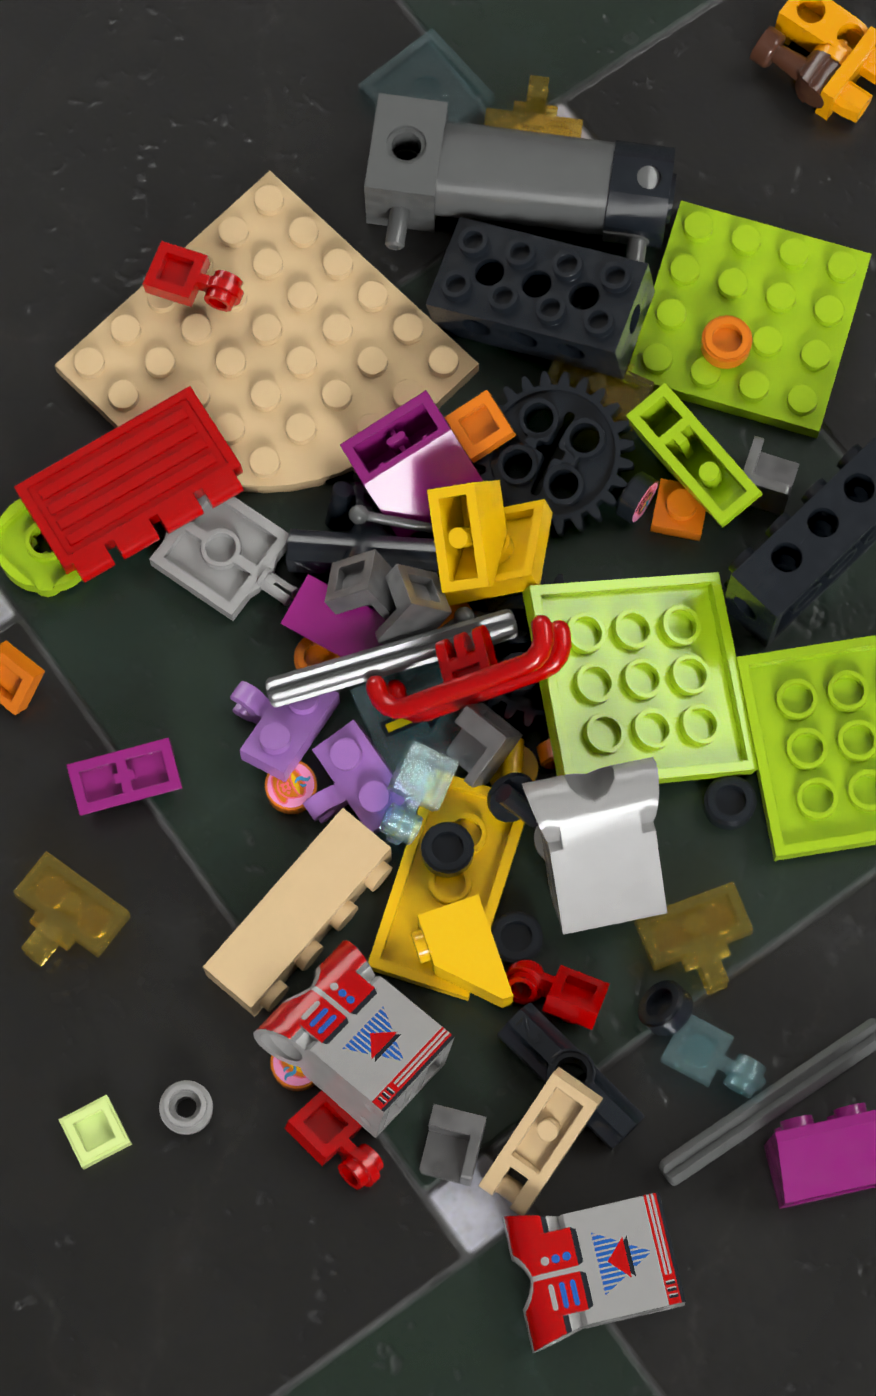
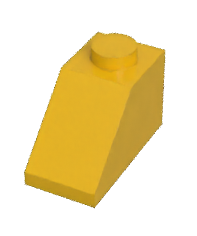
M500 480L428 489L427 494L442 593L493 586L507 534Z
M479 894L417 914L419 930L412 932L411 937L420 963L430 961L436 976L501 1008L513 1004V993Z

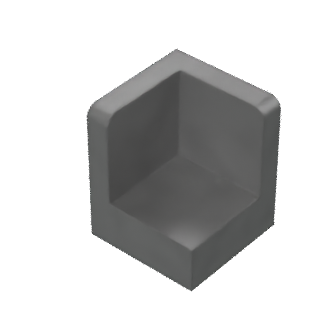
M755 436L743 471L763 495L750 506L782 515L787 505L799 463L761 452L764 438Z
M376 549L333 562L325 603L335 614L372 605L386 621L397 609L385 576L392 567Z
M396 564L388 572L385 579L397 609L379 627L375 635L378 643L387 644L435 630L446 620L452 611L445 593H442L441 583L436 572Z
M484 703L466 705L455 720V723L462 729L447 748L446 753L468 772L464 782L473 788L489 783L523 734Z
M434 1104L428 1125L429 1132L419 1168L420 1173L471 1187L486 1126V1117Z

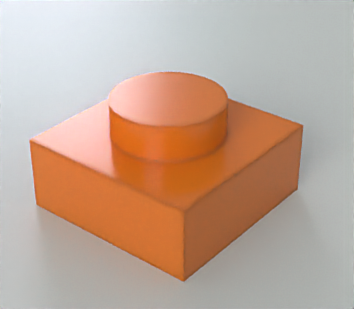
M485 390L444 417L473 463L517 436L488 390Z
M661 478L650 532L700 541L706 510L680 482Z
M7 640L0 643V704L12 714L17 715L27 709L45 670Z

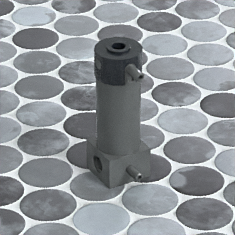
M378 93L364 184L366 223L387 226L385 245L391 250H401L404 248L407 229L435 232L437 216L602 237L603 242L626 244L625 258L645 262L646 247L661 248L665 224H670L677 174L673 173L675 148L620 140L608 142L448 121V102Z

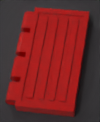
M191 386L14 486L18 497L65 573L68 575L76 570L84 583L116 565L108 552L112 548L116 547L125 560L160 540L153 527L157 522L160 521L167 533L170 534L203 515L204 511L197 500L202 496L206 498L212 508H215L244 491L237 476L243 473L240 462Z

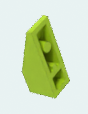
M666 383L661 385L626 415L641 440L722 528L763 495Z

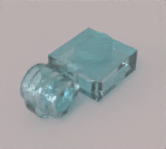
M415 740L406 743L387 787V790L405 799L401 806L392 803L388 807L379 828L380 832L386 834L387 841L395 845H399L401 842L410 845L414 841L423 820L422 816L416 814L418 806L420 805L432 812L440 809L459 762Z
M692 1014L688 1022L679 1031L674 1033L661 1057V1062L707 1087H709L719 1069L727 1075L723 1081L724 1085L747 1098H752L755 1091H762L766 1083L763 1075L767 1069L760 1062L744 1054H738L735 1061L725 1056L733 1042L734 1036Z

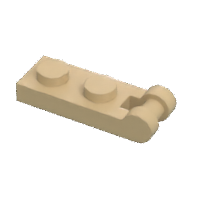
M558 1066L487 1171L479 1187L490 1195L497 1192L512 1203L510 1206L512 1211L518 1215H526L603 1100V1097ZM511 1167L528 1179L525 1185L508 1174Z

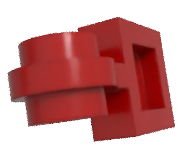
M161 241L142 283L146 293L192 307L199 290L206 293L204 301L211 307L224 312H229L233 306L239 305L244 295L241 289L243 282L233 273L216 270L213 276L206 275L210 266L208 255Z
M532 960L515 962L506 971L514 1002L528 1004L538 1000L541 996L545 997L546 1001L542 1011L557 1016L565 1022L578 1024L591 1030L594 1027L610 983L560 965L556 976L545 973L543 968Z
M322 1090L288 1120L284 1129L321 1166L327 1163L336 1153L341 1156L342 1162L338 1165V1170L342 1178L351 1187L358 1190L363 1186L371 1187L380 1179L379 1171L384 1167V1164L379 1154L367 1144L362 1143L357 1147L351 1141L360 1132L362 1126Z

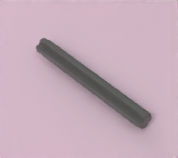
M504 609L269 677L265 680L269 701L273 707H281L367 682L371 676L378 675L384 677L436 662L438 658L435 643L446 638L451 641L455 655H457L453 637L462 632L469 634L475 650L472 629L481 625L487 627L493 645L515 639L518 636V627L514 614L510 609Z
M868 1019L661 1159L659 1168L666 1180L672 1186L680 1184L876 1051V1019Z

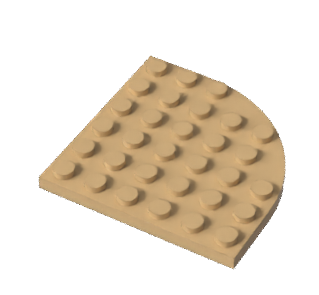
M271 171L267 172L184 247L208 255L210 266L206 275L213 276L216 270H224L233 273L242 280L243 285L241 289L244 295L239 305L233 306L229 312L217 310L204 301L206 293L199 290L192 307L148 294L142 285L55 364L57 373L114 428L119 427L191 386L242 466L243 473L237 476L244 489L243 492L255 493L291 492L324 485L326 480L344 475L352 470L356 473L340 444L427 390L439 409L479 371V363L437 324L432 322L424 312Z

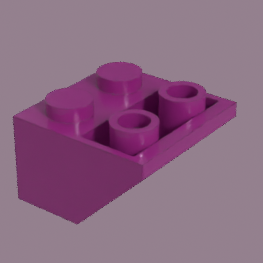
M427 390L340 444V447L382 514L432 523L427 494L428 489L483 481ZM391 526L398 537L415 538L423 533L421 531Z
M857 1103L833 1110L834 1115L827 1117V1120L814 1123L812 1115L798 1116L780 1122L781 1127L774 1129V1134L764 1144L779 1209L876 1188V1110L867 1111L865 1103Z

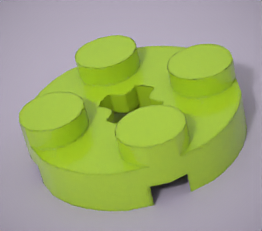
M19 498L5 510L0 518V565L3 571L17 586L27 591L37 592L44 597L55 596L60 591L72 588L82 579L76 570L67 575L53 552H36L39 545L35 538L41 532Z

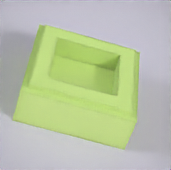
M107 1095L58 1119L83 1169L132 1145Z

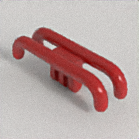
M538 615L531 622L533 641L528 651L522 655L497 663L490 633L486 626L481 625L472 629L475 650L467 632L459 633L453 637L457 656L449 639L446 638L435 643V650L444 683L408 695L404 684L400 680H391L386 685L385 680L381 676L376 675L368 678L366 692L372 706L384 716L393 719L402 718L414 723L430 721L461 710L466 705L492 699L548 679L558 673L568 661L572 648L571 631L568 624L563 620L551 622L547 616Z

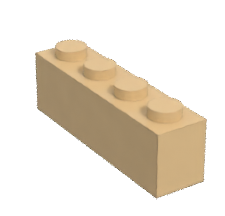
M342 808L203 966L207 977L254 1017L262 1008H265L268 1012L271 1011L287 993L289 987L285 982L298 967L302 971L307 970L319 957L324 949L319 942L332 928L340 931L353 918L358 910V906L354 902L366 888L374 892L389 876L393 869L388 864L392 860L391 847Z

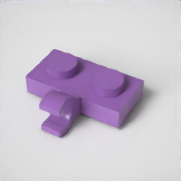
M241 681L230 696L231 700L237 703L233 708V713L244 720L257 724L240 748L241 760L286 782L340 704L339 693L332 691L281 707H273L269 699L258 688Z
M353 719L312 749L334 781L333 785L320 790L303 803L314 821L319 820L322 824L349 804L362 824L376 835L416 806L358 721Z

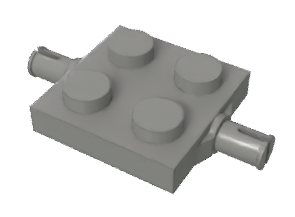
M204 496L197 499L204 514L170 534L166 532L165 539L149 559L152 567L232 621L235 620L250 598L260 593L261 590H264L283 603L284 606L290 604V597L293 599L298 591L297 587L292 586L274 574L278 561L287 551L289 533L236 497H232L215 508L210 506Z

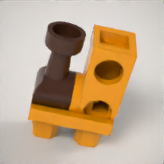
M788 0L779 11L775 28L769 26L754 46L749 59L763 68L769 67L774 63L796 81L797 97L802 103L805 102L815 107V113L826 121L833 112H836L840 116L857 123L869 106L873 95L855 83L862 76L876 85V29L872 26L868 29L861 20L832 0ZM793 41L810 52V55L805 57L784 46V44L789 45Z

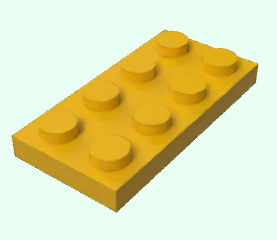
M431 769L368 960L374 972L466 1001L469 1000L471 993L436 976L430 961L420 963L411 933L419 930L417 914L478 894L490 929L492 928L525 823L522 820L502 822L492 815L487 806V796L491 787L482 785L472 788L464 782L463 778ZM442 822H453L463 826L470 833L474 842L472 863L465 872L450 878L440 877L429 871L421 855V843L425 833L432 826Z

